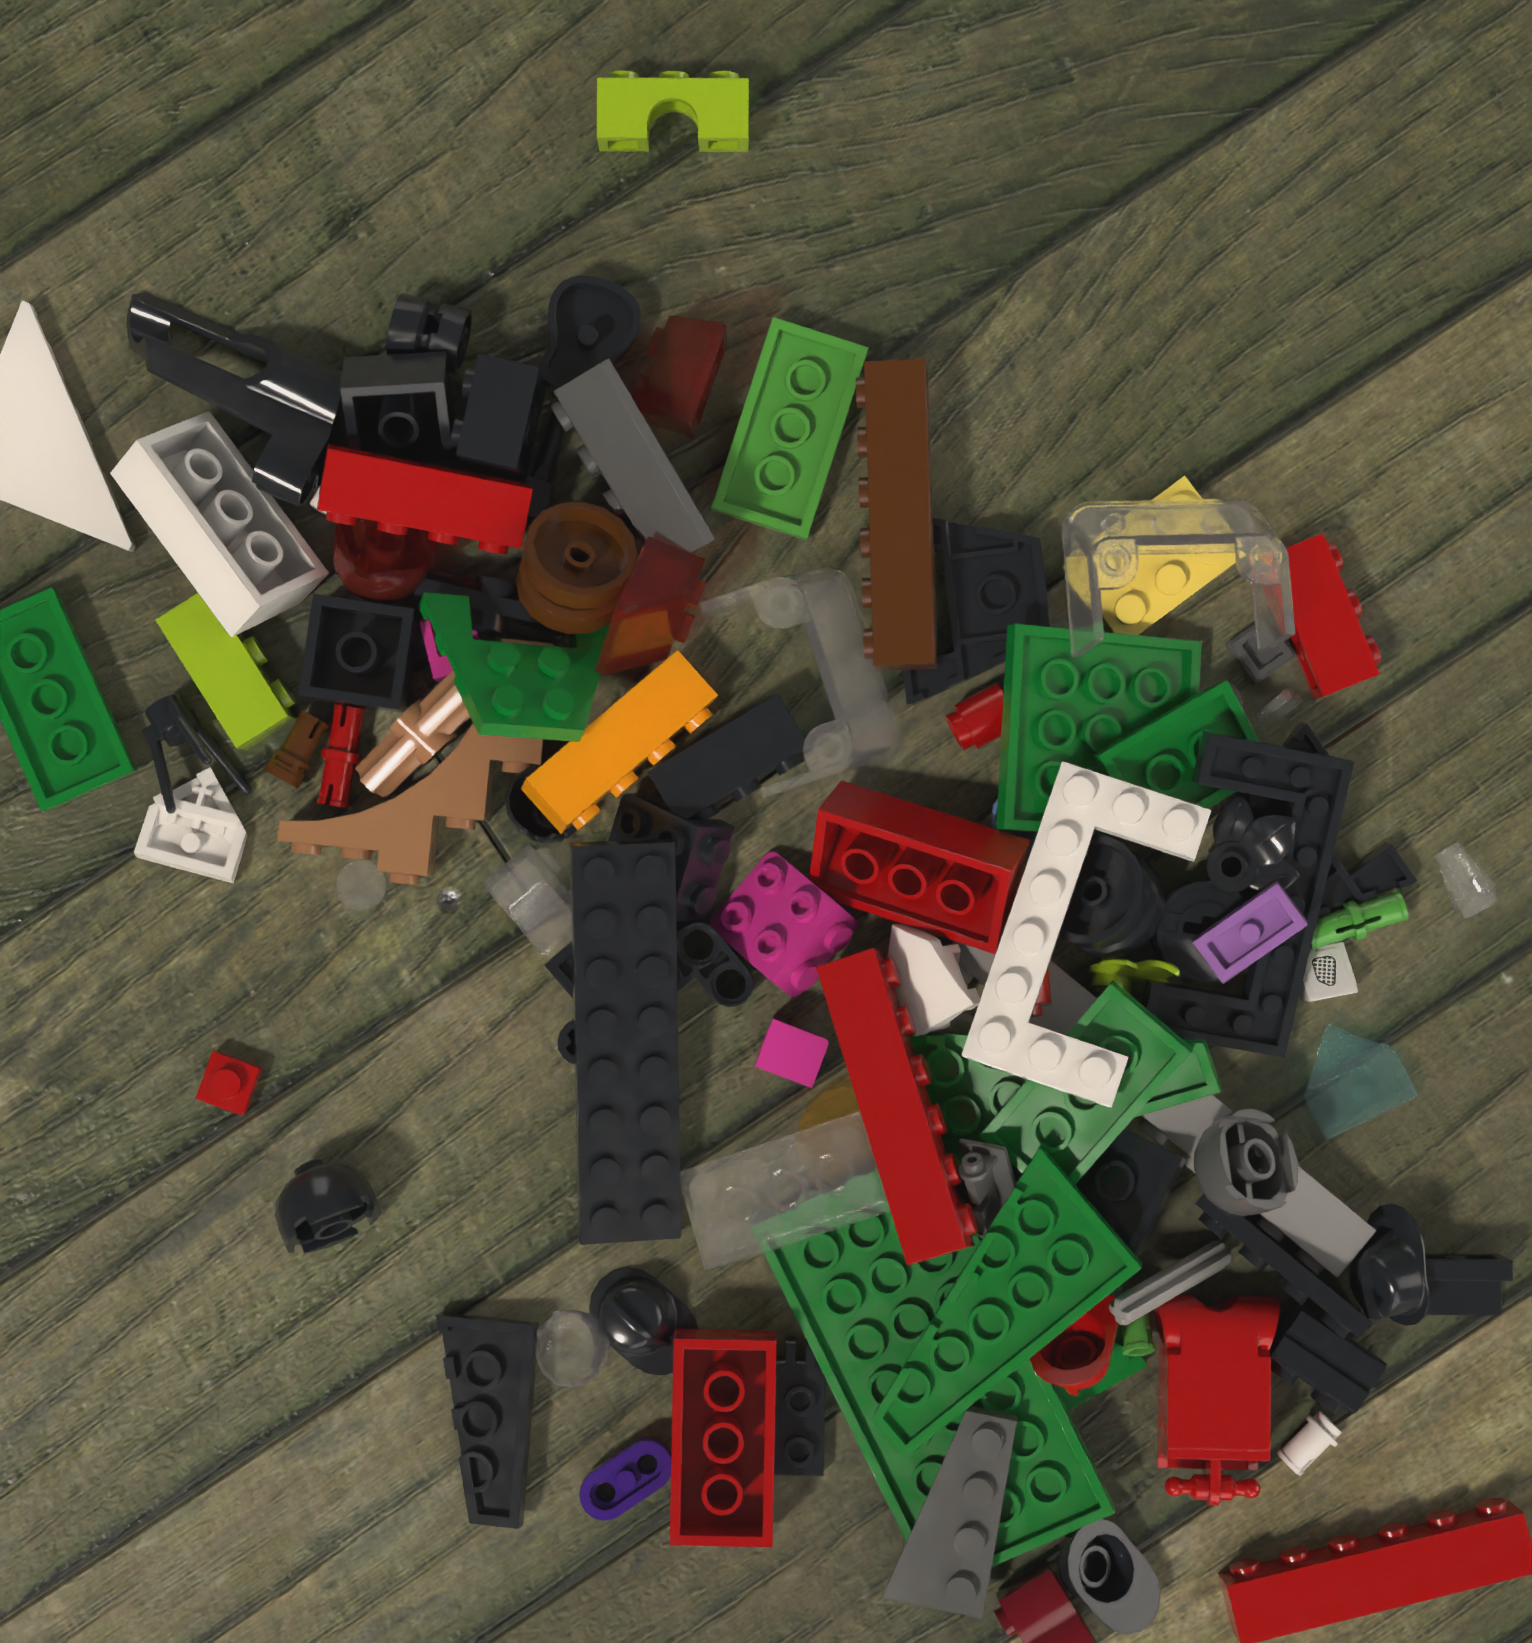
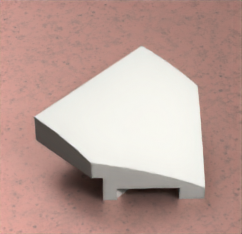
M209 767L196 774L197 778L173 790L176 811L173 814H169L166 811L161 793L153 797L155 803L148 808L134 854L140 859L234 884L248 835L212 769Z
M902 923L893 924L888 957H893L899 971L901 985L895 987L900 1006L907 1005L910 1009L916 1027V1034L914 1036L946 1029L950 1026V1021L966 1010H972L979 1005L980 998L976 988L967 989L968 985L965 983L958 966L961 952L958 944L942 946L940 939L923 930Z

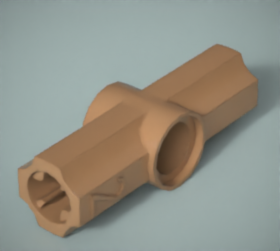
M453 670L425 699L420 698L399 716L389 727L391 733L375 746L355 768L360 775V781L372 793H376L384 799L391 796L421 765H427L442 752L457 736L455 731L470 718L453 682L455 678Z

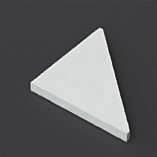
M22 301L0 354V500L133 553L136 545L127 530L119 511V505L92 448V442L66 387L65 379L52 348L45 338L37 319V313L31 304Z

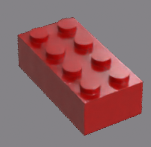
M675 1329L673 1347L670 1546L773 1548L776 1330Z

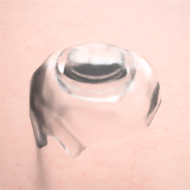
M577 1309L554 1311L553 1315L537 1328L538 1342L535 1356L541 1373L557 1386H584L593 1381L605 1368L610 1342L601 1323L592 1314Z

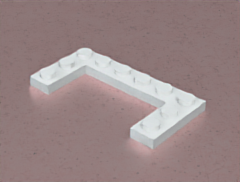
M1062 761L961 1054L962 1057L1112 1108L1128 1057L1031 1024L1029 1020L1094 830L1096 829L1194 862L1211 810Z

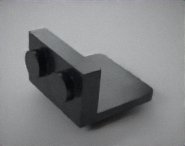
M626 793L621 797L608 841L672 838L675 842L676 922L706 920L716 899L715 890L723 864L730 854V842L735 826L721 819H687L636 793Z

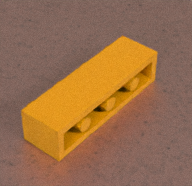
M677 650L588 725L580 742H568L528 776L521 790L560 834L572 825L580 831L601 812L600 808L596 805L610 792L617 799L638 781L639 777L634 771L649 760L653 766L657 765L676 748L672 739L684 728L690 734H693L713 716V713L708 708L718 694Z

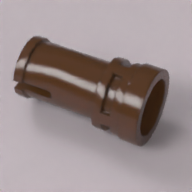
M300 710L299 716L280 750L278 748L275 749L273 756L267 761L263 770L299 789L303 782L304 774L310 767L307 763L324 732L328 730L329 725L311 714Z

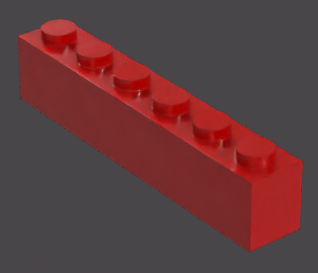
M871 948L817 966L816 969L906 1264L921 1263L975 1246L972 1235L978 1233L976 1219L970 1204L962 1205L956 1186L962 1183L959 1164L953 1153L946 1154L941 1135L947 1133L945 1119L940 1106L937 1103L933 1105L930 1103L925 1085L932 1082L930 1071L922 1054L916 1055L910 1036L916 1034V1027L909 1007L907 1005L900 1006L895 987L901 985V979L893 957L885 958L883 951Z
M1492 1498L1476 1503V1510L1456 1514V1511L1453 1510L1438 1511L1426 1516L1427 1522L1407 1526L1404 1522L1385 1524L1377 1529L1378 1534L1358 1538L1354 1534L1341 1535L1330 1539L1328 1546L1310 1551L1308 1547L1298 1546L1281 1551L1277 1559L1261 1563L1259 1559L1255 1558L1236 1561L1229 1566V1571L1218 1573L1232 1632L1239 1643H1257L1532 1575V1542L1525 1514L1511 1501L1506 1502L1503 1498Z

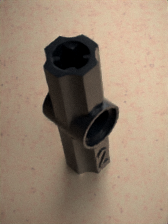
M422 567L417 580L412 608L420 612L419 604L424 592L469 596L473 631L496 637H507L510 634L531 641L553 643L555 646L560 647L564 633L549 629L531 617L519 600L516 585L486 576H476L475 579H471L450 572Z

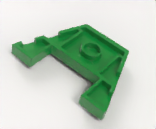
M423 593L419 604L420 612L424 620L429 619L436 633L435 644L441 656H447L455 673L453 682L479 735L580 742L588 721L615 619L609 625L592 633L569 634L571 648L474 640L469 596Z

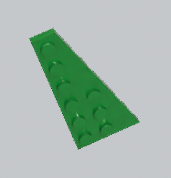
M929 1032L920 1036L912 1035L910 1038L915 1054H922L930 1071L932 1082L925 1085L931 1105L937 1103L940 1106L945 1119L947 1133L942 1134L941 1138L946 1154L953 1153L960 1166L963 1158L959 1145L960 1139L986 1143L979 1135L1027 1079L962 1057L961 1054L969 1033ZM1183 1039L1193 1048L1192 1052L1135 1117L1221 1092L1222 1086L1206 1039Z

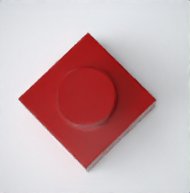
M218 1050L212 1051L195 1099L243 1116L248 1111L263 1067Z

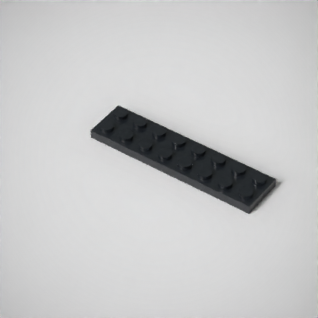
M672 838L572 842L569 844L579 1241L581 1245L679 1239L681 1238L675 842Z

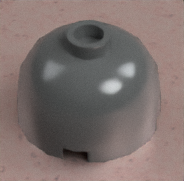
M1253 1108L1237 1110L1214 1122L1200 1137L1194 1151V1171L1203 1193L1219 1209L1239 1216L1266 1213L1281 1208L1287 1203L1284 1201L1287 1193L1295 1191L1298 1183V1160L1293 1143L1287 1134L1278 1135L1276 1130L1269 1124L1275 1121L1269 1114Z

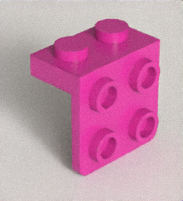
M769 852L760 860L710 921V925L719 932L731 947L795 1000L803 991L808 990L817 981L819 975L816 967L826 964L835 953L844 949L850 942L853 932L860 925L839 904L776 852Z

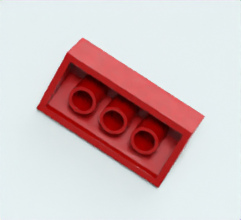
M841 780L818 809L809 880L835 902L996 955L1026 868L1031 840Z

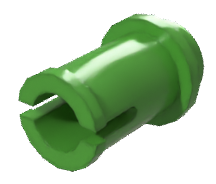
M1129 1289L1122 1290L1121 1294ZM1149 1312L1128 1325H1120L1123 1355L1144 1356L1155 1351Z

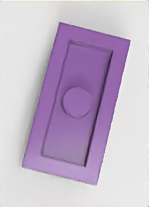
M1276 880L1193 938L1192 943L1220 981L1225 983L1308 925V921Z

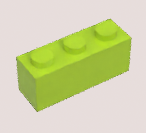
M199 593L155 619L236 749L246 751L296 719L289 708L296 702L280 678L272 681L263 666L269 659L256 638L252 635L246 639L243 633L231 637Z

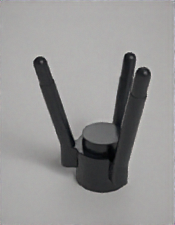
M168 695L157 700L146 709L145 715L151 725L144 728L142 732L151 747L166 811L169 814H173L176 811V806L161 744L162 741H166L169 747L178 746L187 741L204 765L211 764L212 758L209 755L210 753L245 795L251 794V786L201 725L194 710H189L182 695Z

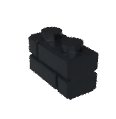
M1297 1301L1292 1302L1279 1321L1269 1350L1272 1359L1271 1371L1291 1385H1294L1296 1380L1300 1378L1312 1386L1314 1389L1309 1396L1334 1414L1340 1406L1351 1414L1357 1413L1369 1395L1370 1389L1375 1386L1385 1371L1387 1363L1350 1337L1346 1336L1343 1339L1319 1319V1316Z

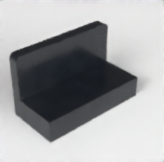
M1425 1253L1426 1277L1430 1300L1427 1315L1498 1316L1501 1314L1502 1281H1513L1512 1260L1501 1254Z

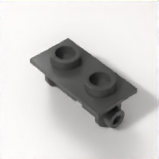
M961 1138L959 1145L963 1158L959 1166L960 1177L965 1181L970 1203L976 1204L973 1213L978 1227L977 1235L983 1238L1014 1188L1016 1181L1006 1147Z

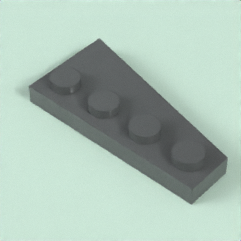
M970 1406L965 1410L895 1569L886 1585L883 1598L983 1619L1018 1415Z

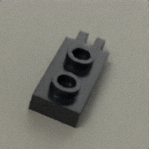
M785 1337V1357H776L774 1475L824 1476L825 1376L806 1338L805 1357H795L796 1337Z

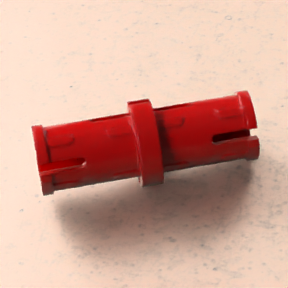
M334 704L328 748H322L321 758L326 760L317 803L349 809L355 765H359L362 760V755L358 754L364 715H366L367 710Z

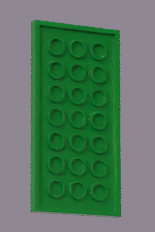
M876 1167L755 1224L752 1230L905 1541H907L965 1411L905 1459L874 1424L871 1418L982 1238L977 1234H973L972 1238L975 1246L921 1263L907 1265ZM957 1187L962 1205L966 1204ZM1030 1359L971 1405L1018 1415L992 1567L1115 1513L1116 1507L1056 1385L1045 1382L1034 1372Z

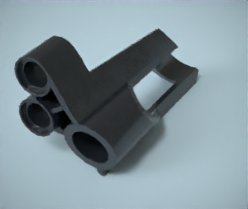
M148 293L132 294L127 313L128 340L131 349L136 354L145 357L147 371L271 434L272 436L256 464L251 482L256 484L258 490L301 507L309 497L312 488L318 489L321 485L327 443L341 398L342 371L269 339L253 334H240ZM171 322L265 362L262 371L249 378H242L170 347L169 330Z

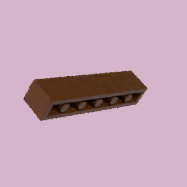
M925 358L865 361V377H856L857 408L866 407V427L857 428L859 458L867 457L868 477H859L860 508H869V527L860 529V546L862 558H870L871 578H862L863 608H872V628H864L863 630L865 659H873V666L877 671L938 669L928 366Z

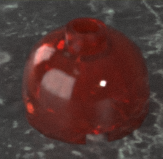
M357 518L356 525L337 524L332 541L334 571L344 587L358 598L373 603L391 604L412 595L427 578L436 552L435 541L427 539L429 531L408 527L407 535L392 534L378 530V521Z

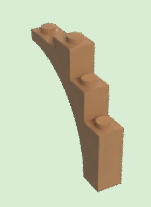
M502 638V642L555 646L553 643ZM472 724L451 754L427 777L397 797L355 814L320 821H279L277 841L291 842V852L321 855L322 845L342 847L341 857L371 860L372 850L378 851L376 871L390 872V883L419 885L420 876H433L439 817H446L445 827L470 830L476 829V820L489 821L495 762H502L501 772L520 774L530 766H541L545 763L547 739L479 735L474 724Z

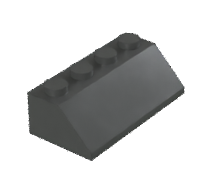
M609 358L553 391L558 401L550 405L552 411L565 432L574 427L584 445L576 451L591 476L601 472L610 487V490L604 492L603 496L614 515L620 519L627 516L636 531L633 536L637 553L643 563L652 559L655 565L661 568L715 540Z

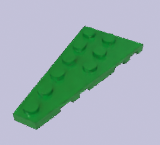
M1041 1144L873 1413L871 1420L904 1459L1142 1268L1140 1260Z

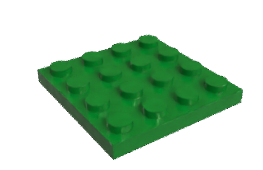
M1024 624L1007 625L996 829L1038 832L1062 761L1102 774L1093 757L1095 753L1198 694L1202 641ZM1096 829L1094 830V833H1093V834L1107 835V836H1109V837H1111V838H1120V837H1117V836H1114V835H1111V834H1108V833H1105V832H1102V831H1099V830H1096Z

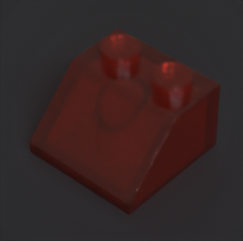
M669 315L665 329L656 327L647 354L654 357L653 364L648 376L639 375L632 394L634 402L638 405L637 407L647 423L695 439L727 348L726 325L715 321Z
M647 537L616 603L597 663L596 672L606 675L663 661L669 657L675 641L685 644L695 619V615L687 612L688 608L697 610L707 582L699 579L705 562L704 558L652 537Z

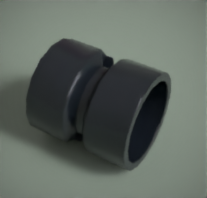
M401 293L395 303L389 324L386 345L387 355L446 351L449 372L457 374L463 364L469 343L472 325L471 309L446 303L435 309L432 307L429 299Z

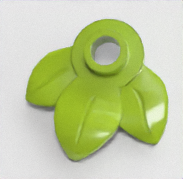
M1101 958L1099 964L1089 966L1087 975L1092 979L1090 989L1096 993L1102 994L1114 980L1126 992L1131 994V989L1144 992L1146 979L1169 983L1166 978L1174 975L1179 977L1180 970L1177 966L1160 960H1146L1134 963L1127 959Z

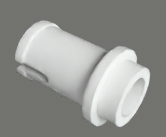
M1321 1411L1314 1417L1308 1414L1305 1417L1308 1423L1282 1449L1276 1452L1299 1476L1304 1473L1310 1464L1330 1444L1334 1447L1338 1445L1335 1439L1342 1432Z

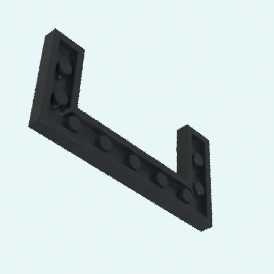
M1203 731L1192 777L1193 782L1287 801L1284 816L1295 819L1296 831L1294 841L1283 858L1296 868L1299 878L1286 888L1285 892L1308 921V925L1249 965L1242 996L1146 979L1141 1004L1182 1039H1206L1209 1045L1285 1058L1354 761Z

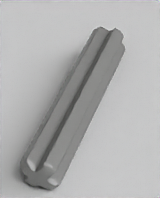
M1214 1240L1118 1295L1109 1304L1110 1313L1115 1316L1117 1323L1128 1325L1224 1269L1226 1265L1231 1263V1253L1226 1250L1223 1242Z

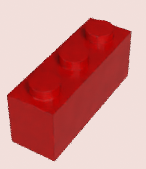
M1324 533L1269 554L1258 561L1292 648L1297 655L1296 658L1313 700L1380 675L1377 664L1381 663L1378 646L1371 635H1364L1358 617L1362 616V608L1354 590L1351 588L1346 590L1339 573L1340 570H1343V561L1334 542L1327 543Z

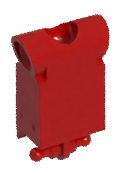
M1179 1294L1152 1310L1160 1339L1157 1468L1203 1469V1474H1194L1190 1479H1180L1176 1476L1169 1477L1165 1481V1491L1173 1497L1181 1494L1190 1495L1194 1500H1206L1207 1505L1218 1506L1220 1501H1231L1235 1496L1255 1498L1260 1494L1261 1490L1257 1480L1253 1478L1235 1480L1231 1475H1221V1470H1258L1259 1461H1270L1271 1355L1269 1350L1273 1343L1279 1320L1280 1299L1276 1296H1235L1225 1302L1209 1306L1198 1301L1192 1294Z

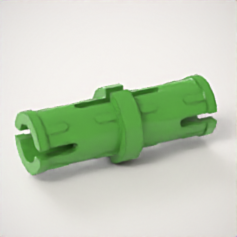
M1394 890L1391 893L1358 904L1354 900L1343 903L1342 909L1319 916L1310 948L1311 951L1351 937L1358 941L1366 938L1367 932L1400 921H1408V911L1401 893L1398 890Z

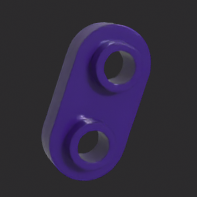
M643 1437L633 1441L593 1468L584 1477L579 1493L580 1502L585 1512L598 1520H612L659 1490L667 1483L671 1476V1451L661 1440L653 1437ZM645 1454L652 1455L657 1460V1466L652 1470H645L640 1467L638 1463L639 1458ZM601 1483H609L615 1488V1494L610 1498H603L597 1493L596 1488Z

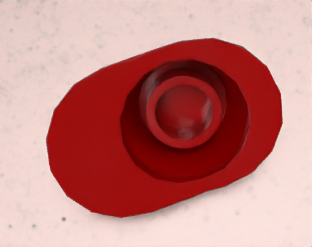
M1111 1295L1105 1297L1030 1358V1362L1034 1372L1045 1382L1064 1387L1073 1396H1078L1080 1390L1094 1386L1102 1380L1110 1367L1111 1353L1118 1328L1115 1316L1109 1310L1110 1302L1115 1300L1116 1297Z

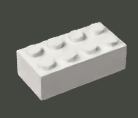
M210 411L137 439L110 474L228 634L233 637L300 604L329 572L273 496L258 490L256 484L251 482L253 469Z

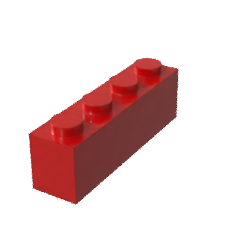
M328 444L317 510L326 511V520L335 523L356 525L357 518L378 521L377 529L383 532L407 535L409 527L429 531L427 539L435 542L457 545L458 539L461 537L479 541L478 549L506 555L508 554L509 547L522 548L533 488L529 483Z

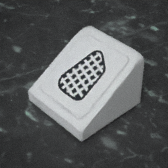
M1344 942L1332 943L1317 948L1315 951L1310 949L1301 986L1302 1000L1311 1002L1358 992Z

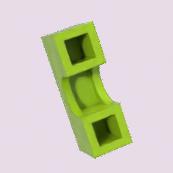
M614 71L609 73V78H597V142L599 151L649 152V136L653 123L666 113L678 112L687 115L698 128L699 152H749V78H739L737 73L731 71L712 72L709 74V78H689L687 73L681 71L661 72L659 78H639V75L632 71Z

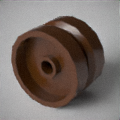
M586 502L560 503L543 510L530 524L516 579L520 602L535 620L549 629L563 633H592L609 625L622 610L638 555L633 534L622 519L604 507Z

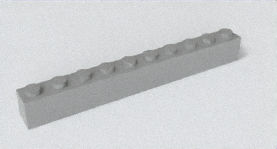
M949 940L945 946L958 944L961 952L958 966L965 983L968 984L974 977L985 986L995 954ZM1050 960L1048 971L1052 1004L1042 1007L1043 1016L1030 1018L1029 1023L1066 1035L1097 998ZM1214 1095L1141 1115L1144 1120L1139 1127L1161 1146L1168 1139L1183 1150L1180 1157L1186 1159L1184 1165L1195 1173L1194 1151L1203 1132L1214 1122L1233 1111ZM1299 1166L1298 1183L1295 1191L1287 1193L1284 1200L1287 1203L1281 1208L1260 1213L1261 1217L1255 1223L1278 1243L1285 1236L1295 1243L1300 1249L1294 1256L1315 1274L1319 1275L1325 1268L1337 1278L1376 1232L1372 1226Z

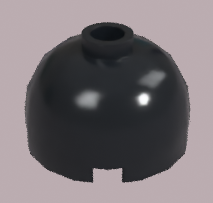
M317 1159L306 1162L295 1169V1177L285 1184L276 1201L275 1217L287 1251L294 1253L295 1245L301 1244L304 1253H310L332 1247L358 1234L357 1229L352 1227V1225L362 1221L365 1217H367L371 1225L382 1212L373 1189L364 1175L354 1167L339 1163L324 1164L322 1160Z

